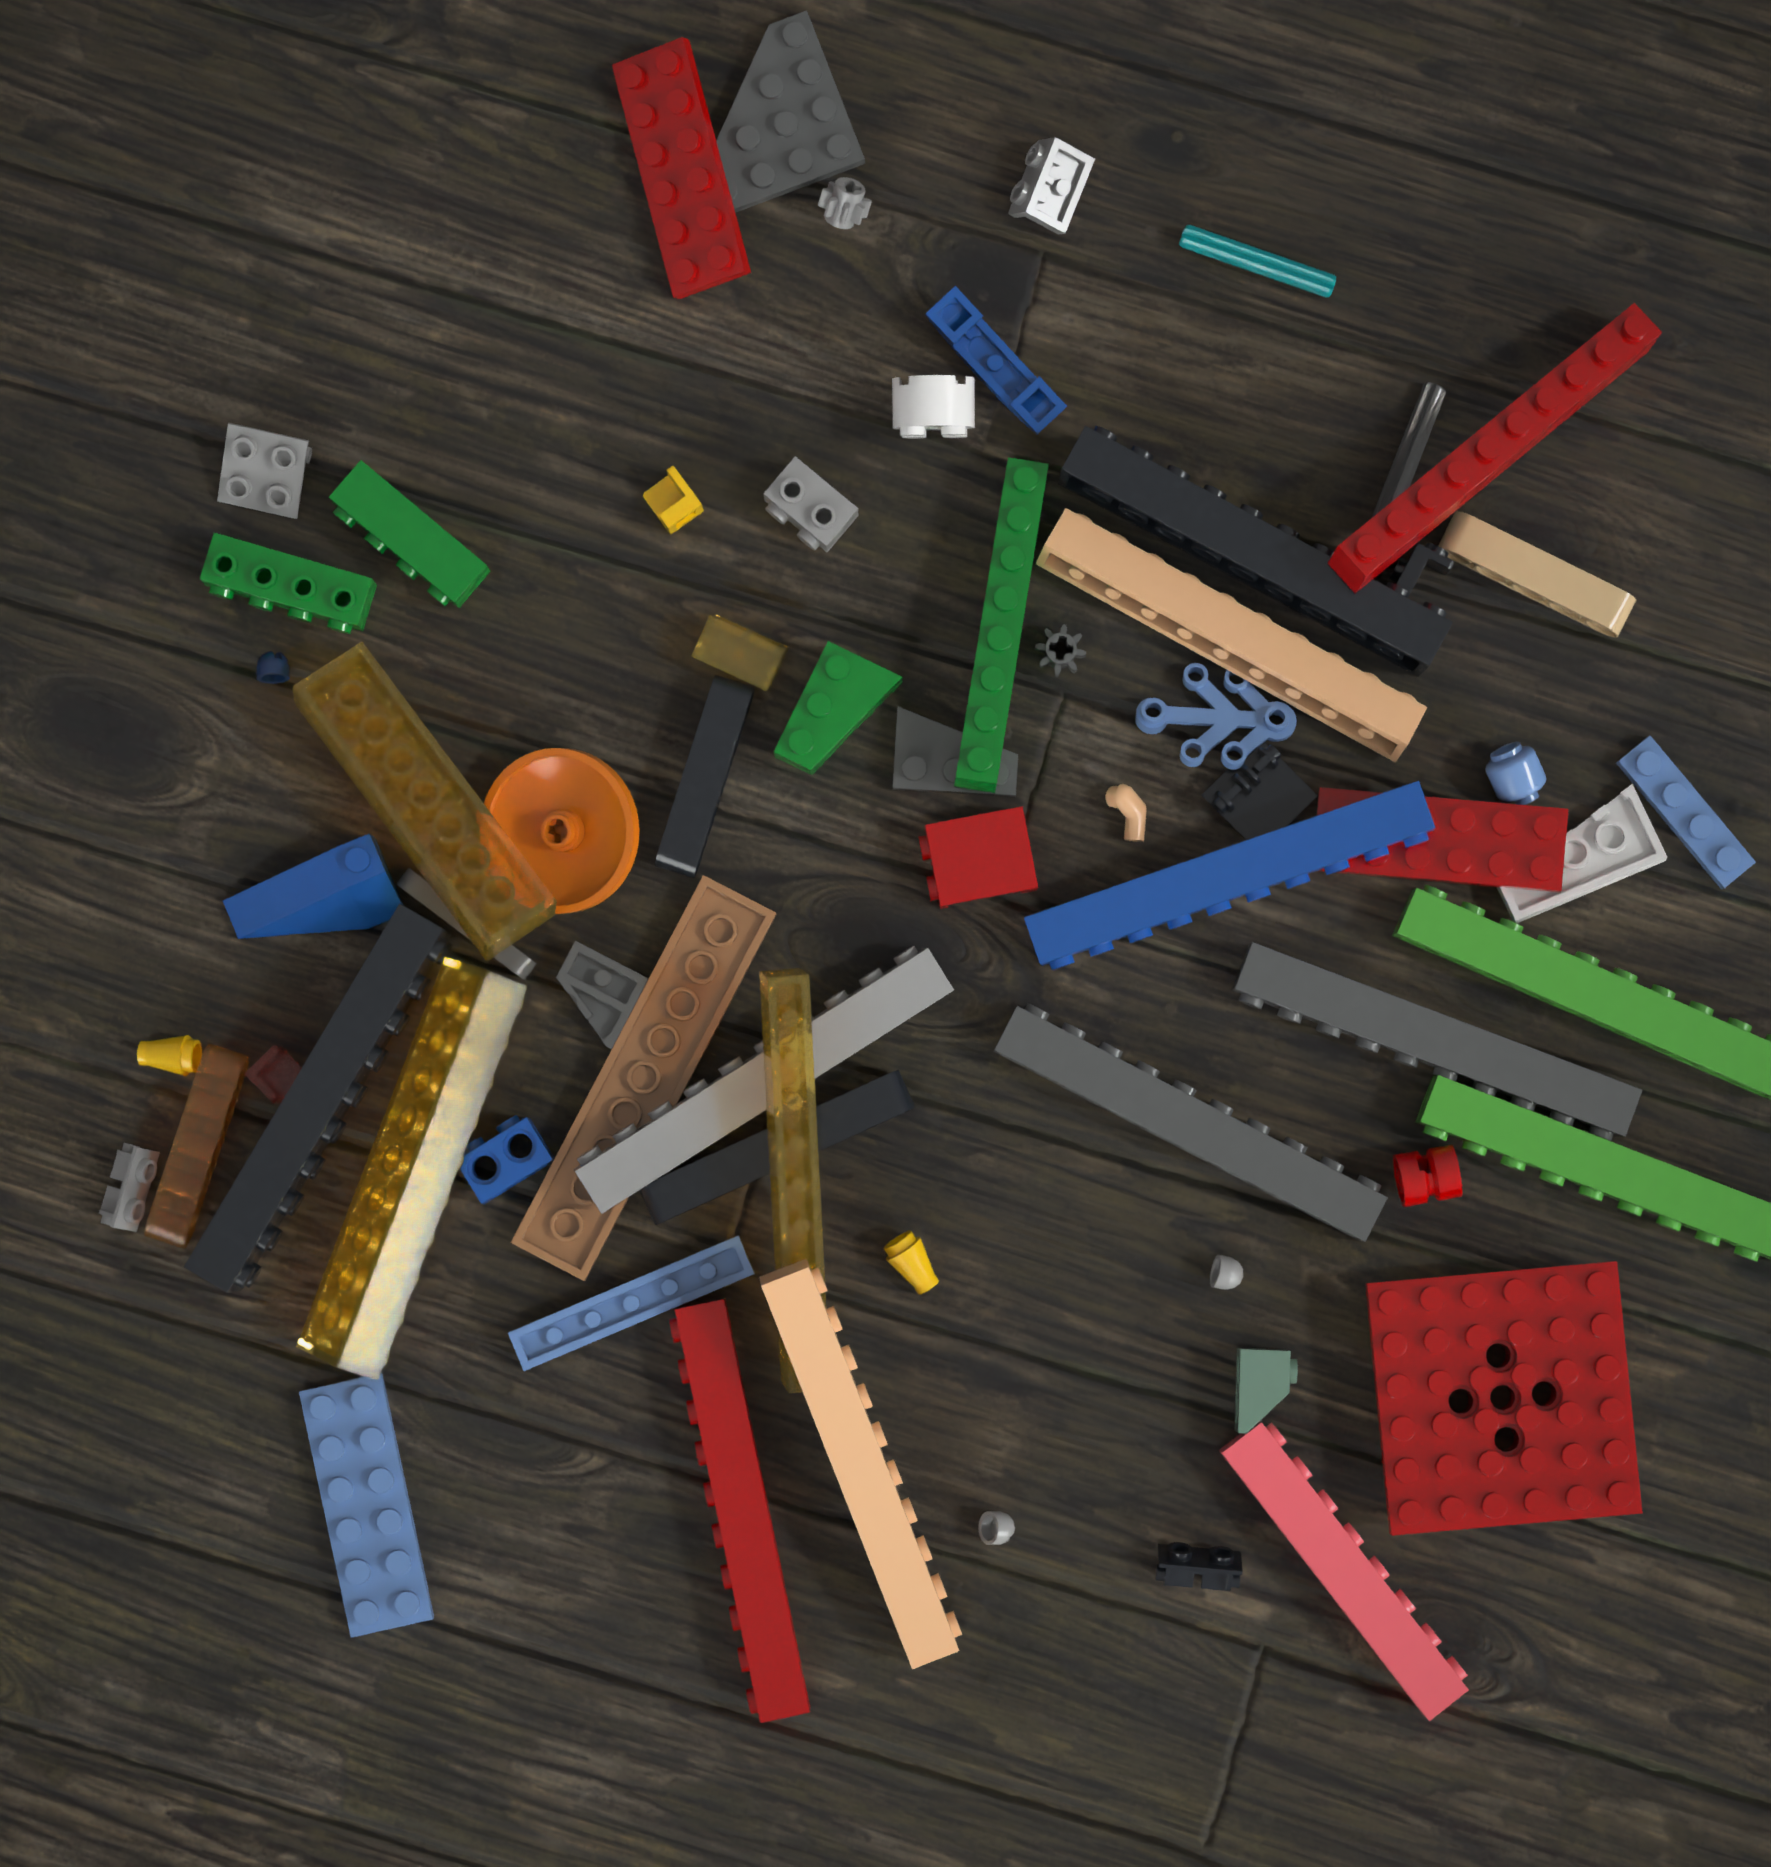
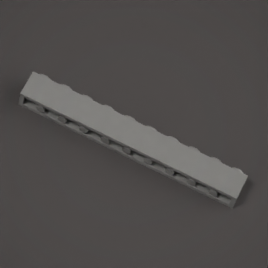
M915 946L906 949L893 958L897 965L882 973L881 969L877 968L859 979L858 981L862 987L850 995L845 990H842L823 1002L827 1009L820 1014L812 1017L810 1012L805 1013L789 1024L792 1031L782 1038L777 1039L775 1034L767 1037L754 1046L757 1053L743 1062L740 1056L718 1069L722 1076L707 1084L703 1078L685 1089L683 1093L687 1098L673 1107L669 1101H666L650 1111L648 1116L651 1120L637 1129L634 1123L614 1134L612 1137L616 1143L601 1151L597 1145L579 1156L577 1160L580 1165L573 1170L601 1214L954 991L930 950L922 948L917 951Z

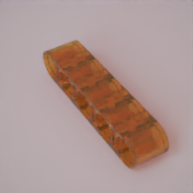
M211 1043L206 1046L148 1216L144 1232L145 1237L182 1249L187 1248L247 1073L250 1060L249 1055Z

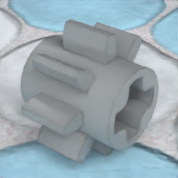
M841 177L835 183L830 181L828 187L822 189L818 206L825 209V220L830 225L840 229H850L854 224L860 225L862 218H867L872 200L864 198L866 191L859 181Z

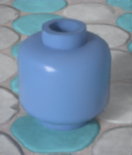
M1513 742L1496 749L1490 754L1491 760L1486 765L1485 770L1500 801H1514L1515 804L1526 805L1539 797L1537 791L1543 787L1547 779L1532 747L1521 746L1520 742Z

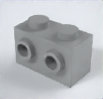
M796 456L763 493L764 500L768 503L765 510L781 524L784 525L788 520L800 530L797 533V537L814 551L821 547L825 552H828L859 516L858 508Z

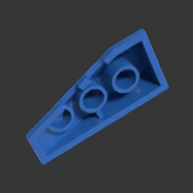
M370 833L324 852L223 900L238 939L327 933L344 930H366L388 922L399 903L404 906L377 839Z

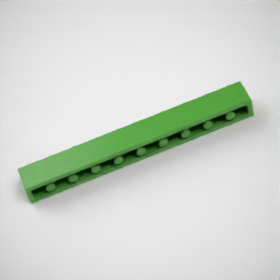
M1425 885L1423 890L1415 888L1411 891L1392 934L1393 937L1771 1101V1034H1767L1765 1039L1750 1033L1752 1026L1743 1021L1729 1017L1728 1021L1725 1022L1713 1017L1714 1010L1704 1004L1691 1001L1688 1006L1674 1000L1676 993L1662 986L1653 984L1651 989L1636 983L1638 979L1636 975L1623 969L1614 968L1612 973L1598 967L1600 960L1589 954L1577 951L1575 956L1561 951L1560 947L1562 944L1552 938L1538 935L1536 940L1522 934L1524 927L1504 918H1500L1499 923L1483 917L1486 911L1474 904L1463 901L1460 907L1446 901L1448 894L1432 886Z
M1440 1075L1432 1076L1415 1123L1425 1126L1423 1134L1445 1142L1448 1135L1464 1141L1461 1148L1485 1157L1488 1150L1501 1155L1500 1163L1524 1172L1527 1165L1540 1170L1539 1178L1549 1183L1563 1187L1566 1180L1579 1185L1578 1193L1588 1198L1602 1202L1605 1195L1619 1201L1617 1208L1640 1217L1642 1211H1646L1658 1216L1656 1223L1679 1232L1681 1226H1685L1697 1231L1695 1238L1702 1242L1718 1247L1720 1241H1724L1736 1246L1734 1250L1736 1255L1756 1262L1759 1256L1771 1260V1203Z

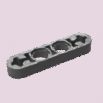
M408 868L396 883L400 888L525 980L537 964L412 869Z

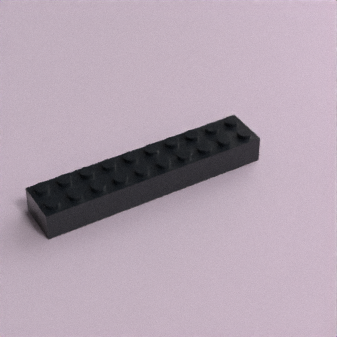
M1087 426L1084 427L1062 467L1058 482L1060 486L1418 677L1430 666L1453 623L1445 618L1447 613L1443 609L1429 602H1424L1422 606L1409 599L1410 593L1401 586L1388 582L1385 586L1374 579L1355 594L1327 564L1334 553L1333 550L1318 543H1315L1312 547L1298 539L1300 534L1294 529L1280 523L1277 527L1272 526L1262 520L1263 514L1255 508L1246 504H1241L1239 508L1225 500L1227 495L1221 490L1207 484L1203 488L1188 481L1190 479L1188 473L1173 465H1168L1166 469L1152 461L1154 456L1138 446L1132 445L1130 449L1115 442L1117 436L1105 428L1095 426L1093 430Z
M399 903L184 1268L227 1293L241 1291L245 1286L250 1288L262 1269V1266L257 1264L266 1250L271 1252L275 1248L283 1234V1230L279 1228L281 1222L288 1214L293 1216L304 1199L305 1195L300 1190L306 1180L309 1178L314 1180L321 1171L326 1161L321 1156L330 1142L336 1144L343 1134L347 1123L342 1119L351 1106L356 1109L366 1095L368 1087L364 1085V1082L370 1072L374 1071L377 1073L385 1063L389 1055V1051L385 1047L392 1035L399 1037L408 1024L411 1016L406 1011L414 999L420 1001L427 992L432 982L427 976L434 964L436 963L441 966L449 955L453 944L448 942L452 935L451 933Z

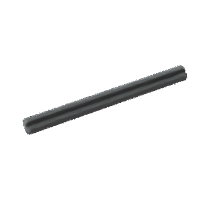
M1426 382L1423 385L1372 517L1410 487L1446 395V391L1442 386L1431 382Z

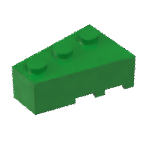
M828 641L774 750L775 758L813 775L848 737L875 712L879 705L902 684L903 677Z

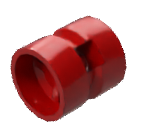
M1452 1144L1429 1148L1424 1156L1418 1151L1393 1155L1394 1176L1403 1207L1427 1203L1430 1196H1434L1438 1201L1462 1197L1461 1173L1457 1155Z

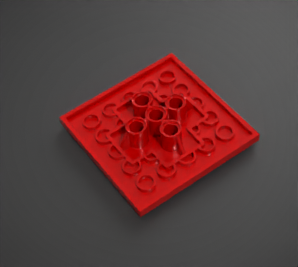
M1617 1261L1365 1283L1388 1525L1391 1536L1643 1513ZM1499 1343L1505 1349L1506 1356L1502 1364L1493 1367L1487 1362L1486 1352L1491 1345ZM1545 1381L1550 1386L1551 1396L1546 1403L1538 1405L1533 1400L1532 1390L1537 1383ZM1504 1385L1509 1390V1401L1504 1407L1495 1408L1490 1400L1491 1392L1495 1387ZM1463 1389L1468 1395V1404L1462 1411L1454 1412L1449 1406V1397L1453 1391ZM1509 1427L1513 1432L1514 1441L1508 1449L1499 1450L1495 1445V1434L1499 1429Z

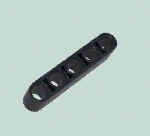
M715 675L655 861L656 867L695 878L755 692L754 686Z

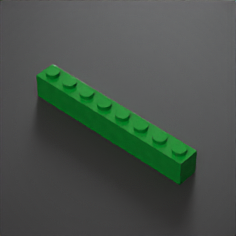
M1008 457L954 787L995 793L1049 466L1047 463Z

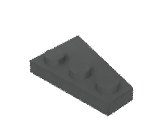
M898 707L893 790L1016 797L1018 754L1002 749L995 793L954 787L963 732Z

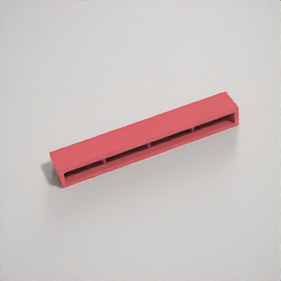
M1259 1421L1247 1434L1240 1433L1223 1446L1219 1452L1423 1716L1431 1721L1469 1691L1462 1682L1468 1675L1453 1656L1445 1660L1436 1647L1442 1642L1426 1622L1419 1626L1410 1613L1416 1608L1404 1592L1399 1589L1394 1593L1384 1581L1390 1576L1375 1556L1368 1560L1359 1546L1364 1541L1349 1522L1344 1526L1339 1523L1333 1515L1338 1510V1507L1324 1489L1316 1493L1307 1480L1313 1475L1301 1459L1296 1456L1291 1460L1281 1447L1287 1442L1272 1422L1265 1427Z

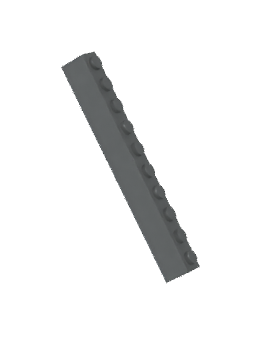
M1254 942L1248 945L1231 990L1239 993L1238 1001L1246 1005L1262 1009L1263 1003L1278 1008L1277 1016L1300 1024L1302 1018L1318 1023L1316 1031L1338 1039L1341 1033L1357 1038L1354 1045L1362 1049L1378 1053L1380 1047L1394 1052L1393 1060L1414 1068H1417L1419 1062L1434 1067L1432 1072L1434 1076L1440 1075L1455 1082L1457 1077L1473 1082L1471 1088L1494 1097L1496 1092L1512 1097L1510 1103L1534 1112L1535 1106L1550 1111L1549 1118L1573 1126L1574 1121L1587 1125L1589 1126L1588 1133L1608 1141H1612L1613 1136L1626 1137L1642 1093V1089Z
M1027 1003L1025 1009L1019 1006L1015 1008L993 1052L1354 1239L1366 1242L1388 1197L1379 1193L1382 1187L1380 1184L1362 1175H1359L1357 1181L1342 1174L1345 1167L1325 1156H1322L1319 1162L1305 1155L1308 1147L1289 1137H1285L1282 1143L1268 1136L1271 1130L1268 1126L1252 1118H1248L1246 1124L1231 1116L1234 1111L1231 1107L1213 1098L1209 1105L1194 1097L1197 1092L1196 1089L1176 1079L1172 1085L1158 1079L1160 1071L1138 1060L1136 1065L1133 1066L1121 1060L1123 1052L1101 1041L1098 1047L1083 1040L1086 1033L1064 1022L1062 1028L1057 1027L1047 1021L1050 1014L1034 1005Z

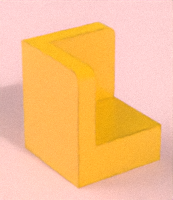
M674 466L667 469L668 476L643 494L645 501L670 535L704 511L701 502Z

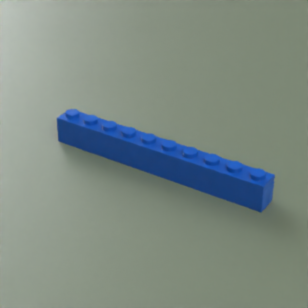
M1416 781L1024 917L1040 965L1049 964L1051 970H1055L1075 963L1073 958L1075 954L1088 950L1090 957L1113 950L1112 942L1118 939L1128 937L1129 943H1133L1153 936L1151 930L1153 927L1167 923L1169 930L1191 923L1193 921L1190 915L1206 909L1208 916H1212L1231 909V900L1246 896L1249 903L1271 895L1269 887L1285 882L1287 889L1310 882L1309 873L1324 869L1326 875L1345 870L1350 868L1348 860L1364 855L1366 862L1390 854L1387 846L1403 841L1405 848L1426 842L1429 840L1427 833L1434 831L1436 827L1420 782Z

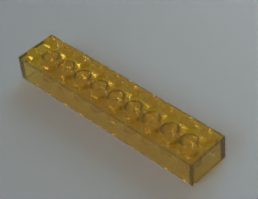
M444 957L296 1347L336 1368L372 1379H379L382 1368L389 1359V1350L396 1331L403 1322L404 1310L412 1289L419 1280V1271L424 1257L433 1243L434 1231L440 1215L448 1203L449 1192L454 1178L463 1164L464 1152L470 1136L478 1124L479 1112L484 1099L493 1085L494 1073L501 1054L507 1048L508 1036L516 1015L522 1008L523 996L527 989L526 985L464 962Z

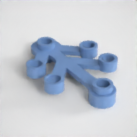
M1200 663L1189 664L1184 670L1182 681L1187 689L1195 691L1212 709L1167 706L1158 698H1147L1140 702L1135 715L1137 727L1147 734L1160 733L1167 724L1212 726L1198 739H1189L1182 744L1180 760L1188 767L1199 766L1203 762L1205 755L1237 728L1253 729L1240 742L1232 741L1223 747L1221 762L1226 768L1231 770L1241 768L1245 763L1246 757L1265 741L1279 742L1289 738L1295 730L1297 720L1294 711L1287 704L1278 701L1268 702L1245 679H1243L1241 684L1232 683L1229 677L1236 674L1226 670L1223 680L1225 689L1230 693H1238L1253 711L1238 710L1208 680V671ZM1194 672L1199 673L1202 676V680L1194 682L1189 679L1188 675ZM1148 708L1158 709L1160 715L1150 717L1146 714V710ZM1272 715L1279 716L1283 719V723L1275 725L1270 722L1269 717ZM1189 748H1194L1199 751L1200 755L1196 758H1191L1186 755L1185 751ZM1237 751L1241 758L1239 760H1231L1227 757V752Z

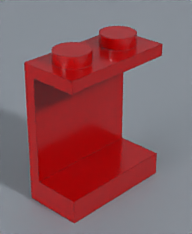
M1023 806L925 825L926 835L918 836L922 860L930 859L933 876L926 877L930 901L938 900L940 909L948 908V905L1015 892L1022 894L1037 891L1038 889Z

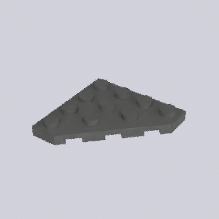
M807 10L768 25L716 140L735 213L865 164L861 147Z

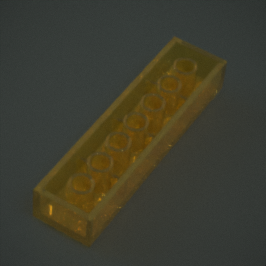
M363 642L352 647L293 686L295 705L486 961L555 916L556 899Z

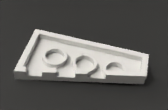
M1631 784L1620 795L1608 804L1603 805L1576 828L1567 832L1561 893L1497 887L1512 921L1519 923L1666 861L1667 855L1633 784Z

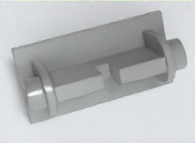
M124 1143L122 1150L117 1149L116 1159L110 1178L122 1181L121 1188L107 1186L103 1203L99 1210V1214L102 1215L100 1223L110 1225L112 1228L137 1232L139 1222L145 1213V1202L151 1182L157 1173V1161L160 1152Z

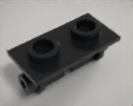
M1174 1542L1169 1545L1158 1544L1159 1564L1156 1566L1155 1580L1163 1581L1164 1586L1193 1588L1194 1574L1202 1575L1201 1589L1230 1592L1231 1588H1239L1240 1575L1243 1574L1241 1551H1233L1224 1546H1215L1210 1549L1191 1547L1182 1542Z

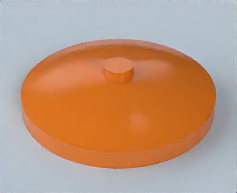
M550 748L526 754L515 760L500 773L485 798L481 811L479 832L482 853L487 867L498 885L511 898L539 912L565 914L592 908L610 897L621 886L634 864L638 850L640 830L633 797L615 770L601 759L589 753L569 748Z

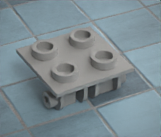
M228 423L217 501L297 519L305 464H309L312 456V448L308 447L309 440Z

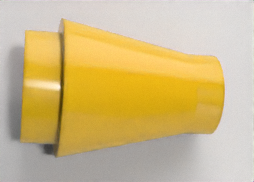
M189 1035L154 1041H140L137 1049V1061L141 1066H150L187 1076L190 1072L197 1073L202 1062V1046L199 1040H194Z
M908 1230L884 1246L883 1249L888 1255L886 1261L914 1287L919 1295L938 1284L939 1280L933 1271L920 1236L915 1237L912 1231Z

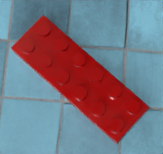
M681 37L613 64L612 69L673 298L682 299L750 274L751 269L690 40Z
M1319 787L1317 816L1382 793ZM1425 796L1436 827L1434 831L1427 833L1428 841L1405 848L1403 841L1387 846L1390 854L1366 862L1364 855L1348 860L1350 868L1336 872L1561 893L1569 809Z

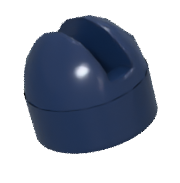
M272 651L262 654L256 666L257 680L270 684L287 682L290 679V666L284 654L277 652L274 656Z

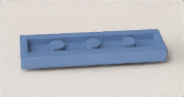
M1651 736L1645 738L1616 762L1720 889L1727 887L1756 863Z

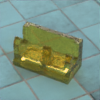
M714 613L709 615L692 657L767 691L769 686L772 685L789 647Z

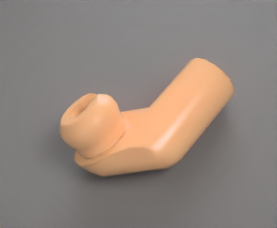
M1125 784L1111 786L1106 792L1105 800L1109 807L1118 808L1126 817L1124 840L1144 842L1146 804L1132 787Z

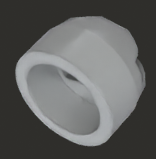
M1217 1255L1211 1268V1287L1228 1290L1238 1286L1243 1279V1268L1240 1263L1232 1257Z
M986 1511L979 1520L978 1529L980 1538L986 1545H1001L1009 1541L1015 1531L1013 1519L1007 1513Z

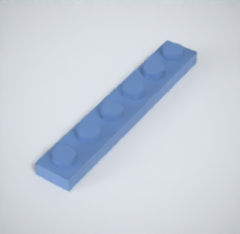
M738 1235L513 1330L508 1335L522 1369L526 1371L755 1273Z

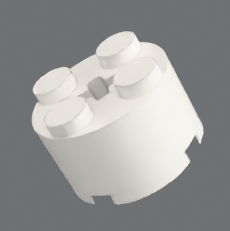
M955 375L908 376V385H902L900 377L892 378L893 429L900 430L902 438H926V430H941L943 438H966L967 429L975 428L974 377L965 376L966 384H958Z

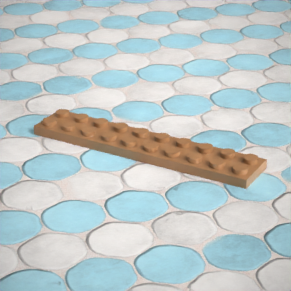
M704 875L702 876L511 1241L512 1244L586 1281L628 1198L601 1214L573 1170L580 1165L577 1158L597 1145L601 1151L616 1143L612 1136L634 1123L637 1129L651 1120L648 1113L666 1101H669L672 1107L679 1103L683 1091L690 1082L777 915L776 912Z

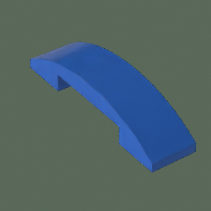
M956 286L925 314L940 335L972 372L1036 435L1067 407L1040 376L1037 378L982 319L983 315Z

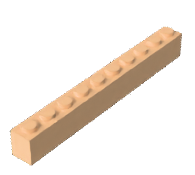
M1065 508L1036 562V565L1395 763L1408 746L1427 709L1426 706L1417 702L1412 695L1395 690L1381 682L1374 674L1363 672L1346 663L1341 656L1310 643L1303 635L1288 631L1274 623L1267 615L1254 612L1239 604L1229 594L1219 593L1201 583L1196 576L1190 573H1183L1170 566L1158 555L1141 550L1129 543L1122 535L1103 529L1083 514L1074 513Z
M807 1259L760 1276L762 1290L911 1668L915 1669L958 1652L959 1648L955 1637L962 1635L954 1611L945 1613L941 1603V1599L946 1598L947 1594L939 1573L931 1576L926 1565V1561L933 1558L924 1535L918 1538L915 1537L911 1524L918 1521L909 1497L901 1500L896 1486L903 1483L894 1459L886 1462L881 1447L888 1445L880 1422L871 1424L866 1409L873 1407L865 1384L862 1383L856 1386L851 1371L858 1367L849 1344L841 1347L836 1332L843 1330L834 1306L826 1309L821 1297V1293L828 1290L819 1267L811 1270Z

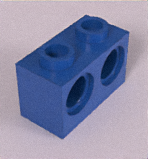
M515 1115L496 1127L499 1134L494 1138L484 1142L483 1138L480 1137L460 1149L464 1156L455 1162L481 1204L488 1203L554 1161V1156L530 1118L526 1117L520 1121L518 1116ZM520 1134L527 1135L532 1141V1150L525 1158H517L511 1151L512 1140ZM484 1156L493 1158L497 1165L495 1175L489 1180L479 1178L475 1170L477 1161Z

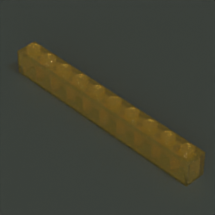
M801 968L759 971L775 1271L807 1259L811 1270L819 1267L825 1282L809 974ZM826 1292L821 1293V1297L826 1307ZM778 1330L781 1382L789 1393L803 1392Z

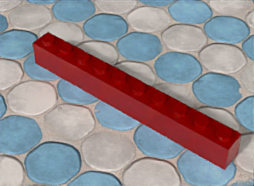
M1633 303L1339 544L1327 564L1356 594L1648 353L1662 334V331Z
M726 1298L675 1309L676 1318L669 1319L674 1343L681 1342L685 1358L678 1360V1367L682 1384L690 1383L693 1399L687 1400L686 1405L690 1424L699 1425L702 1439L695 1442L699 1466L707 1465L710 1481L703 1483L707 1506L716 1507L719 1523L712 1524L714 1541L717 1549L724 1547L727 1564L720 1565L725 1590L733 1589L736 1604L729 1606L730 1619L733 1631L741 1630L744 1642L743 1647L737 1648L742 1673L750 1671L753 1688L746 1689L749 1710L751 1714L758 1713L760 1723L810 1713L805 1678Z

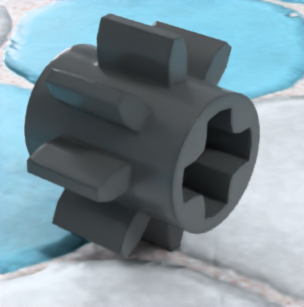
M1065 624L1062 625L1060 633L1054 635L1046 628L1044 636L1048 640L1047 643L1035 645V650L1044 653L1045 657L1039 663V667L1044 668L1049 664L1054 668L1055 677H1058L1061 669L1066 667L1072 673H1075L1077 667L1073 662L1074 657L1085 658L1086 651L1077 649L1076 645L1082 638L1081 633L1071 637L1069 634H1066L1067 627ZM1057 642L1065 643V650L1071 651V654H1065L1063 660L1056 659V653L1049 650V648H1055Z

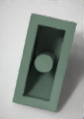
M1237 1348L1235 1432L1247 1434L1290 1393V1384L1297 1383V1359H1290V1350Z

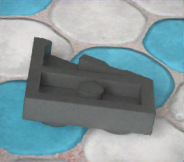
M577 941L574 942L556 977L602 1039L605 1046L610 1049L613 1048L649 979Z

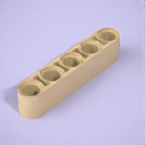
M1456 511L1438 545L1448 552L1449 559L1610 637L1617 638L1636 602L1634 596L1464 512Z

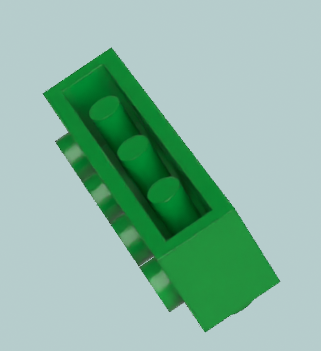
M362 460L357 463L329 496L333 504L337 506L332 512L350 528L357 523L367 531L368 534L364 539L381 554L387 549L399 558L395 565L412 580H415L419 575L431 586L426 591L443 606L452 602L456 607L460 608L491 572L482 560Z
M218 533L213 534L200 576V580L210 587L208 593L214 596L232 600L234 594L249 598L248 605L270 612L273 605L288 609L287 616L307 623H311L313 617L328 621L327 628L344 634H350L352 628L360 631L364 630L377 587L372 578Z

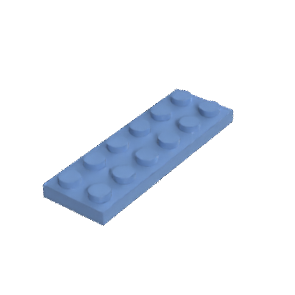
M379 1373L300 1391V1400L351 1638L434 1619L383 1374Z

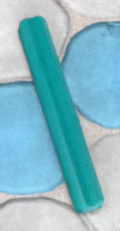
M1192 225L1185 226L1180 238L1179 245L1184 249L1323 297H1330L1336 283V276Z

